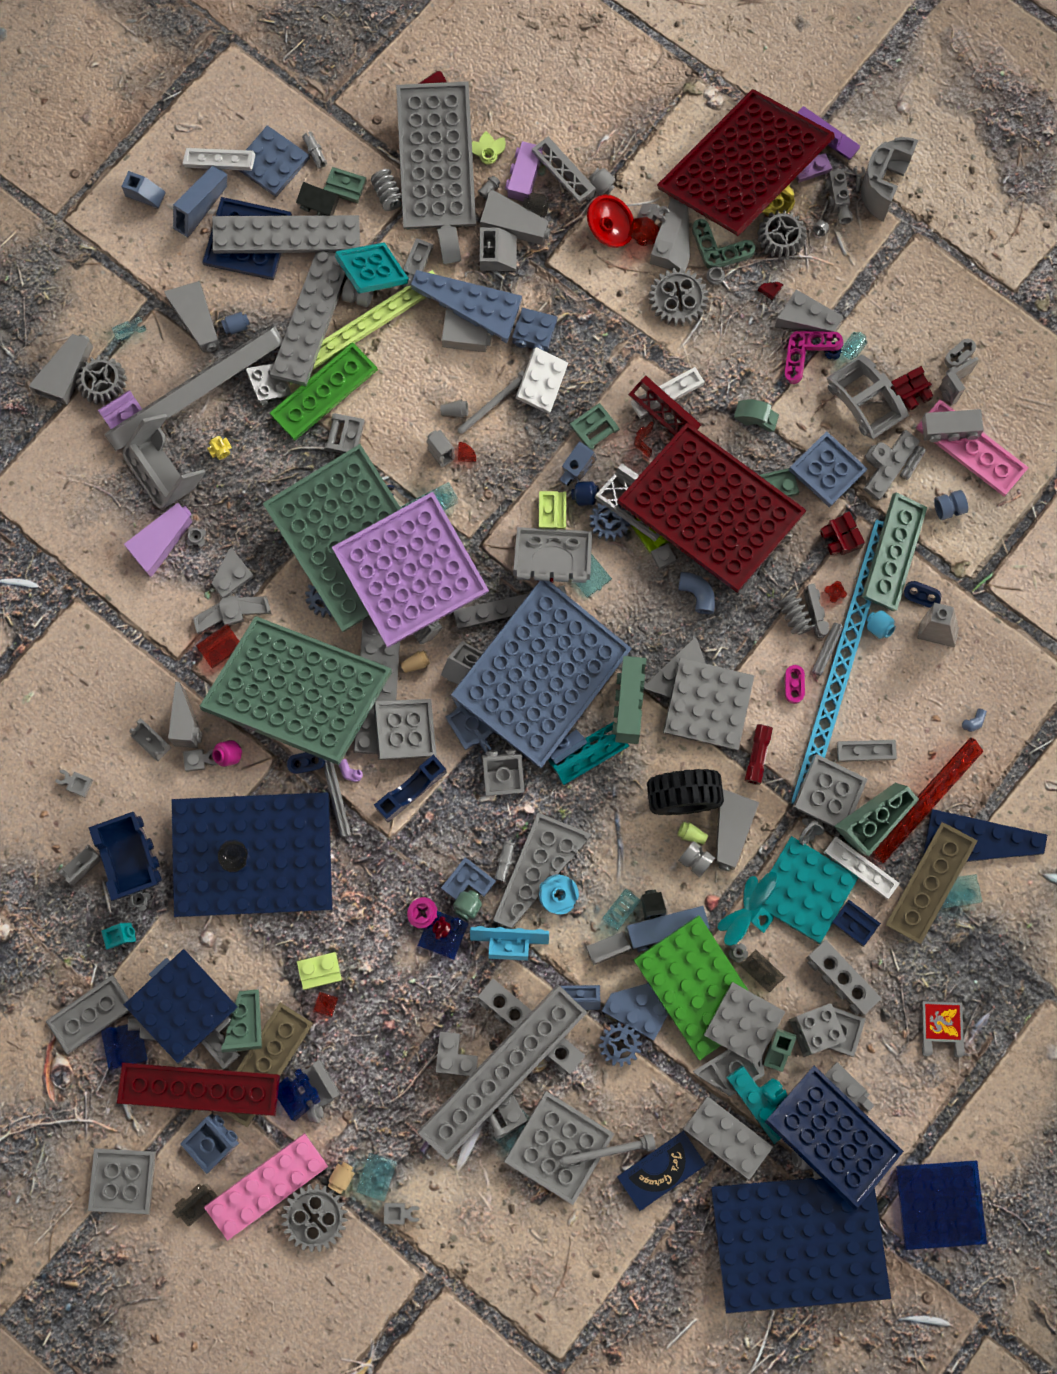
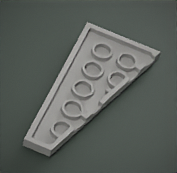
M537 813L493 922L512 929L539 897L540 884L548 877L559 874L592 834Z

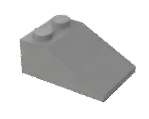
M175 682L168 739L177 747L198 748V743L202 742V731H200L186 690L180 682Z

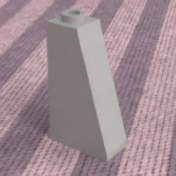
M490 189L480 221L481 227L500 228L516 235L517 239L544 246L545 239H549L551 229L548 228V221Z
M200 281L164 291L169 304L202 352H212L219 348L220 344Z
M72 334L30 383L29 387L32 392L68 405L77 385L76 380L78 378L76 375L81 373L79 367H85L84 361L87 362L93 349L90 339L82 334H79V336Z
M934 603L921 620L917 639L955 647L959 627L954 607Z
M723 789L724 802L718 808L715 864H718L722 870L730 871V869L734 870L736 868L759 802Z

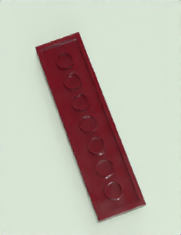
M122 1063L117 1104L275 1116L280 1075Z

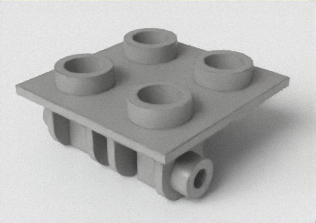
M274 364L245 369L253 392L257 397V402L262 406L268 403L267 400L291 395L287 381L271 378L270 374Z

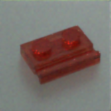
M226 624L198 643L196 647L213 669L231 656L240 641L229 625Z

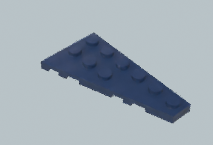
M932 809L923 850L924 856L942 822L978 840L967 862L1043 855L1048 835Z

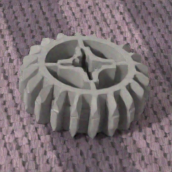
M777 210L775 215L770 213L760 223V229L757 232L759 235L758 242H761V248H766L765 253L772 252V257L777 254L779 259L784 255L787 259L789 254L794 256L796 252L801 251L807 238V229L803 227L804 222L799 221V215L793 217V212L788 215L786 210L782 214ZM777 225L776 229L772 230V232H768V230L771 227ZM792 237H796L795 241H793L790 244H787L788 240L792 239Z
M98 355L97 360L91 357L90 363L84 361L85 367H79L81 373L76 375L78 378L76 380L77 389L81 392L83 398H87L88 402L91 403L93 401L98 405L101 401L102 405H105L107 400L111 402L113 401L112 398H118V393L123 394L122 388H126L125 381H127V377L124 375L125 370L121 368L122 366L119 362L116 363L115 359L109 360L108 356H105L102 360L101 356ZM112 372L115 373L114 383L110 380ZM89 378L93 381L91 389L88 388Z

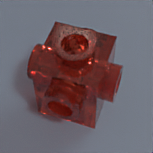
M647 216L634 218L628 235L637 241V244L647 246L655 244L660 227Z

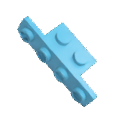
M477 926L470 927V940L489 941V959L528 961L529 944H549V931L542 929L525 930L523 928L505 929L503 927L485 928Z

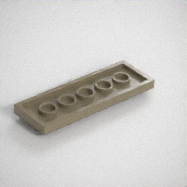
M942 822L889 917L886 926L921 945L978 840Z
M280 1002L261 1031L262 1049L249 1050L236 1071L278 1074L281 1077L314 1023ZM224 1112L247 1128L256 1116Z

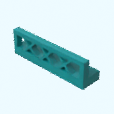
M614 721L586 737L587 744L578 749L582 750L579 754H574L573 752L563 759L565 762L558 766L551 759L548 760L563 785L629 747L628 743L615 742L616 735H606L612 731ZM598 740L596 744L590 745L591 742Z

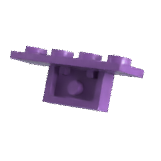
M803 106L797 112L834 132L835 138L828 146L848 160H851L860 149L859 144Z

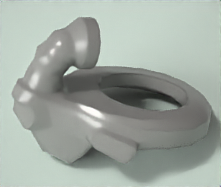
M812 817L803 818L802 823L806 827L800 835L799 842L804 845L810 840L813 841L815 835L823 834V823Z

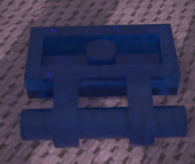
M297 1069L294 1072L297 1077L295 1080L292 1081L291 1078L286 1077L279 1083L277 1098L290 1119L294 1122L310 1109L306 1102L309 1100L313 1104L320 1102L318 1091L315 1087L311 1086L309 1077L301 1069ZM300 1086H302L305 1090V1092L302 1095L298 1090Z

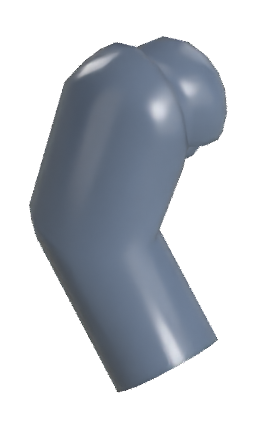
M977 709L975 718L964 720L962 728L969 732L980 729L984 723L987 711Z

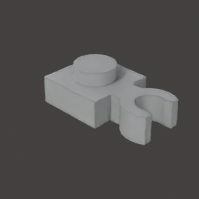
M643 203L637 220L639 223L655 224L656 219L665 222L667 219L663 214L670 213V210L666 206L660 207L658 204Z
M203 749L184 751L185 771L204 770L207 763L212 766L218 765L215 761L210 760L213 750L208 751L206 754H204Z
M60 770V773L65 775V779L62 781L56 779L55 781L62 786L68 784L67 791L85 798L93 779L76 772L71 777L67 771Z
M385 1203L384 1224H405V1218H408L411 1222H417L419 1218H413L411 1212L419 1210V1207L412 1206L409 1209H405V1203Z

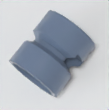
M962 490L951 492L949 496L944 494L934 498L935 510L940 520L952 518L953 514L959 516L968 513V502Z

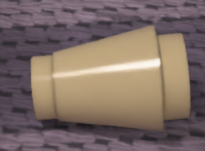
M424 650L421 652L417 651L402 662L401 667L405 673L427 668L430 661Z

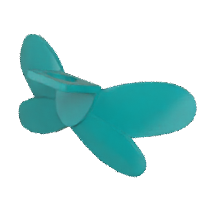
M775 872L767 873L759 883L755 876L748 878L744 888V908L727 915L717 926L720 931L727 930L724 937L726 945L732 946L737 944L746 934L750 922L763 933L767 930L774 917L761 905L771 896L777 886L778 875ZM760 915H766L767 918L763 925H760V920L758 919Z

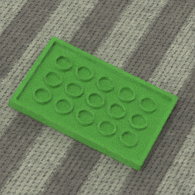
M697 915L637 956L633 961L698 1060H701L721 1046L703 1034L731 982L746 990L748 989L702 918Z

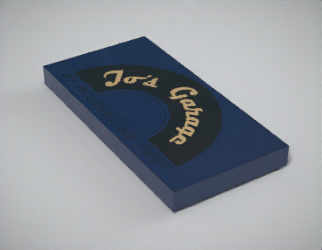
M682 1131L622 1172L617 1178L638 1210L641 1211L702 1169L706 1164L685 1132Z

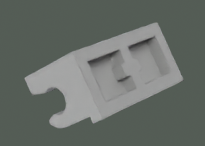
M140 718L137 721V727L130 729V736L153 758L159 761L171 747Z
M87 845L83 851L58 872L65 877L69 884L74 886L102 859L90 845Z

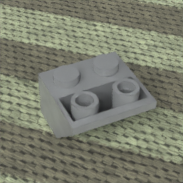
M480 227V271H516L517 236L500 228Z

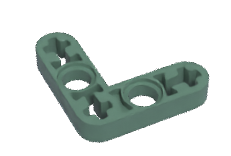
M697 219L693 223L692 233L703 262L708 269L712 267L721 268L750 259L754 255L755 244L752 241L744 240L718 248L708 222L705 219ZM698 225H700L701 228L704 227V229H703V234H704V235H703V236H701V235H702L701 230H700V229H697V228H698ZM707 240L712 245L709 248H705L702 246V242ZM744 247L750 249V252L747 253V251L744 250ZM732 251L735 256L729 259L725 256V253ZM710 257L716 259L715 263L709 261Z

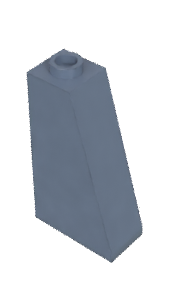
M212 165L173 204V229L187 238L192 234L227 187V174L223 170Z

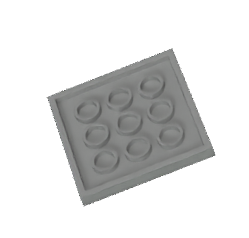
M679 658L663 733L736 751L739 750L754 675Z
M545 1091L503 1162L574 1205L600 1158L569 1165H561L560 1159L566 1156L607 1148L614 1133Z

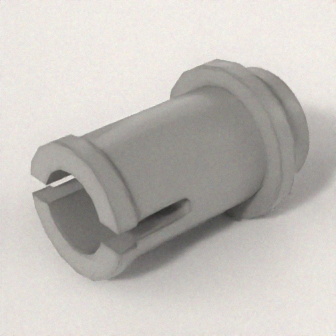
M495 176L488 177V181L478 190V193L484 199H487L490 189L495 190L499 188V179Z

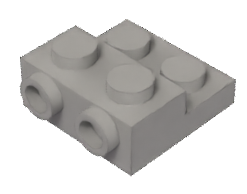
M506 749L505 753L498 754L497 750L486 751V755H482L486 796L525 792L520 752H517L516 749Z

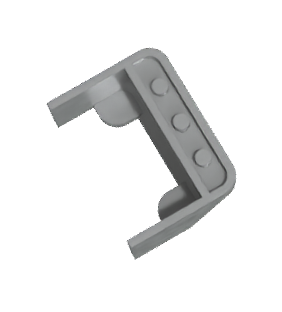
M166 414L142 419L123 449V457L158 508L167 507L193 491L206 473L203 469L192 473H184L180 476L162 449L166 442V436L160 428L168 417Z

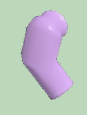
M343 759L339 764L344 779L358 782L363 777L361 770H354L349 767L347 759Z

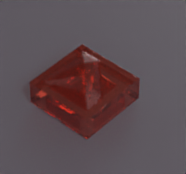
M319 992L313 1012L332 1018L338 998Z

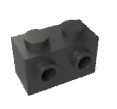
M303 182L296 203L300 205V209L310 212L312 209L317 211L316 215L330 216L334 215L340 196Z

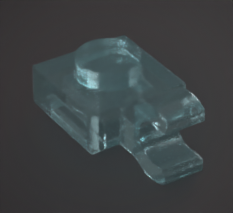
M137 317L131 322L126 321L113 327L112 330L116 339H127L134 331L139 333L145 332L147 330L145 325L142 327L137 326L138 323L143 321L142 318Z

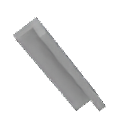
M549 136L532 148L535 156L578 203H581L584 199L589 201L594 197L596 188ZM543 147L546 155H542L538 150ZM551 160L556 164L558 168H554L551 165ZM563 173L570 181H565ZM575 187H576L583 195L579 196V195L575 192Z

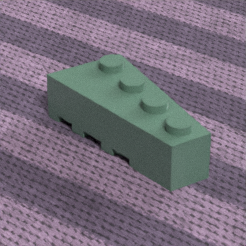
M895 782L834 827L855 851L869 857L919 799L908 786Z

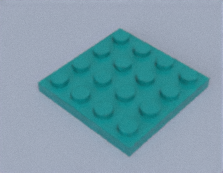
M791 836L770 871L778 875L777 886L771 896L761 906L773 917L816 943L821 944L832 925V921L839 913L857 882L858 877L806 844H800L799 840Z

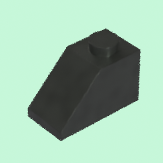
M656 889L645 891V894L641 896L644 920L665 916L666 908L662 892H657Z

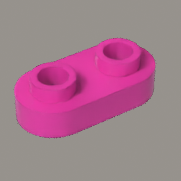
M791 665L785 672V698L788 702L797 704L805 696V672L802 667ZM792 673L797 674L796 679H793L791 677ZM791 692H796L798 696L792 697Z

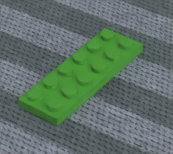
M352 342L309 379L307 386H300L270 412V416L296 441L378 371V368Z

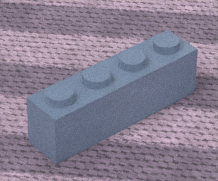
M704 906L627 925L626 929L632 950L637 949L638 952L648 950V946L655 945L697 915L702 918L707 928L710 929Z

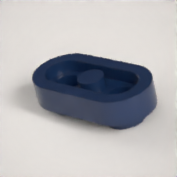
M910 581L904 588V596L908 600L931 608L934 603L940 604L942 595L940 591L923 583Z
M305 752L290 756L287 761V767L291 773L300 774L323 768L325 760L317 757L319 761L316 764L314 760L317 756ZM298 761L301 762L300 767L297 766Z

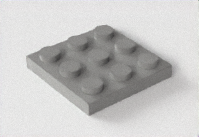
M431 699L375 701L374 717L378 760L431 757L433 754L437 756Z
M816 754L813 756L792 808L834 827L855 811L867 778Z
M731 982L703 1035L757 1065L785 1011Z
M94 1148L88 1211L150 1214L156 1152Z

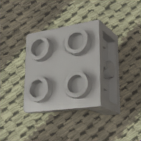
M831 1003L789 1019L803 1057L846 1041Z

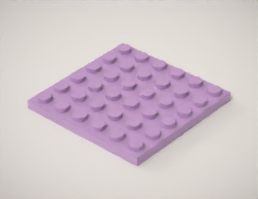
M433 492L332 547L387 647L396 644L489 592Z

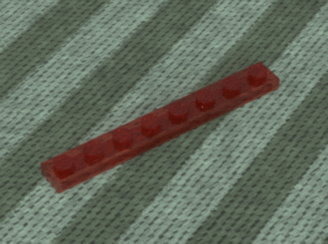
M970 737L917 796L919 799L917 803L872 852L879 862L883 864L984 752L976 739Z

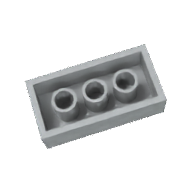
M708 1096L705 1097L682 1129L746 1180L751 1179L773 1148L772 1145Z

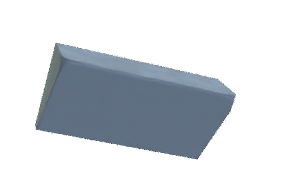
M600 985L561 986L583 1009L600 1010Z

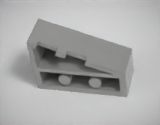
M796 289L778 316L775 327L792 329L793 332H837L844 317Z

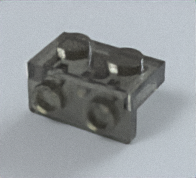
M198 1184L190 1191L192 1195L189 1198H182L174 1205L176 1209L172 1213L176 1218H181L187 1226H191L207 1211L204 1206L217 1197V1194L208 1184H203L202 1186Z

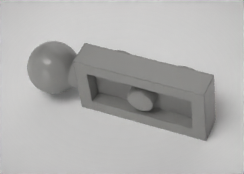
M416 238L403 268L409 278L408 284L401 285L402 288L411 285L416 270L424 271L432 252L433 244Z

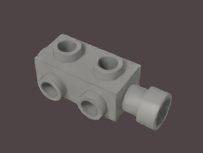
M834 169L829 171L828 178L825 179L826 190H829L830 194L828 196L829 206H832L833 213L839 212V223L847 224L853 221V215L849 209L850 199L844 169Z

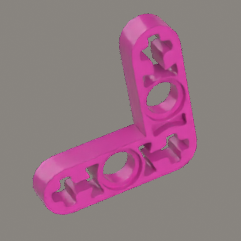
M796 331L792 333L789 338L785 366L787 381L790 384H797L802 380L806 350L837 351L841 349L844 344L841 334L826 331ZM800 337V338H801V341H799V344H798L799 349H798V348H796L797 345H796V342H795V341H797V339ZM820 337L821 342L818 345H813L811 343L813 338ZM834 338H837L838 341H836L835 344H832L831 341H834ZM794 354H800L801 358L798 361L794 362L791 360ZM793 367H795L797 375H795L794 378H791V375L793 374L794 370Z

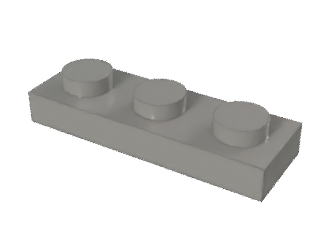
M896 740L838 741V762L896 760Z

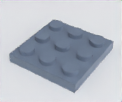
M267 125L246 149L255 153L252 171H238L277 197L306 164L310 156Z
M826 431L789 468V471L830 508L868 468Z

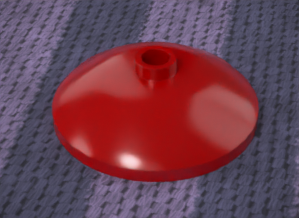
M600 195L590 203L587 210V222L592 234L599 242L608 247L619 248L631 241L635 232V222L630 209L622 200L612 195Z

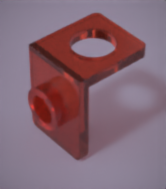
M652 421L646 427L643 426L638 430L634 440V445L649 458L652 456V449L642 440L653 430L654 423Z

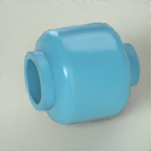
M882 610L876 613L872 612L867 618L868 631L879 639L890 637L896 628L895 620Z

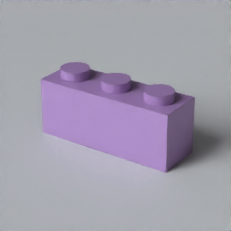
M522 141L520 148L517 147L515 153L516 163L511 165L510 174L512 176L511 179H507L505 186L508 198L529 203L541 163L532 152V148L536 146L535 144ZM542 147V148L539 149L538 151L543 155V147Z

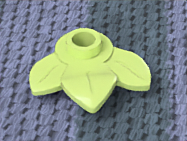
M485 131L480 137L479 142L472 141V153L480 157L482 163L487 165L496 162L497 156L505 150V138L502 137L494 140Z

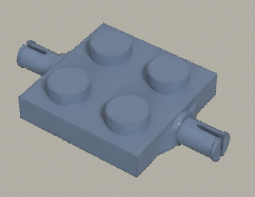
M453 699L457 708L454 712L445 716L463 748L467 750L474 745L480 744L485 753L488 750L491 751L492 748L488 744L487 739L495 732Z

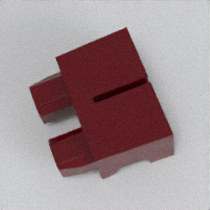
M922 366L891 381L893 386L890 388L895 392L896 396L899 395L908 411L918 407L919 404L915 398L920 396L923 403L933 398L930 389L932 384L926 379Z
M850 511L844 513L841 517L829 520L828 524L820 529V534L824 540L832 537L834 540L833 543L827 546L830 555L840 553L842 556L861 549L865 544L859 529L856 528L857 525Z

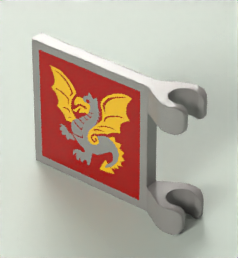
M922 1001V1055H932V1042L955 1043V1057L961 1058L964 1056L962 1003Z

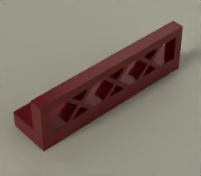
M646 375L628 394L674 436L678 433V426L685 425L686 423H689L697 430L701 426L695 418ZM639 387L646 391L647 399H640L634 394ZM650 401L660 403V411H653L650 408ZM664 413H671L674 416V423L668 424L665 422Z

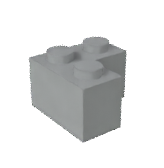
M440 1032L436 1073L471 1076L477 1069L478 1056L459 1054L461 1037L459 1033Z

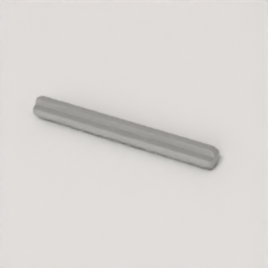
M325 760L323 767L340 836L342 838L349 837L351 832L334 763Z

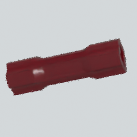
M757 724L745 782L760 785L762 782L765 759L773 730L770 726Z

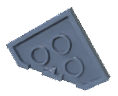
M648 983L611 993L601 1011L624 1025L627 1023L628 1027L631 1029L635 1028V1031L653 1041L668 1016L667 1011Z

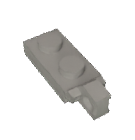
M838 1062L825 1074L857 1107L861 1105L868 1112L875 1106L867 1098L870 1095L867 1090Z

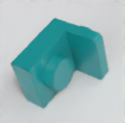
M119 923L101 931L106 950L136 941L132 923Z

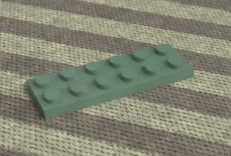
M897 492L892 494L862 598L891 611H897L927 511L926 506Z

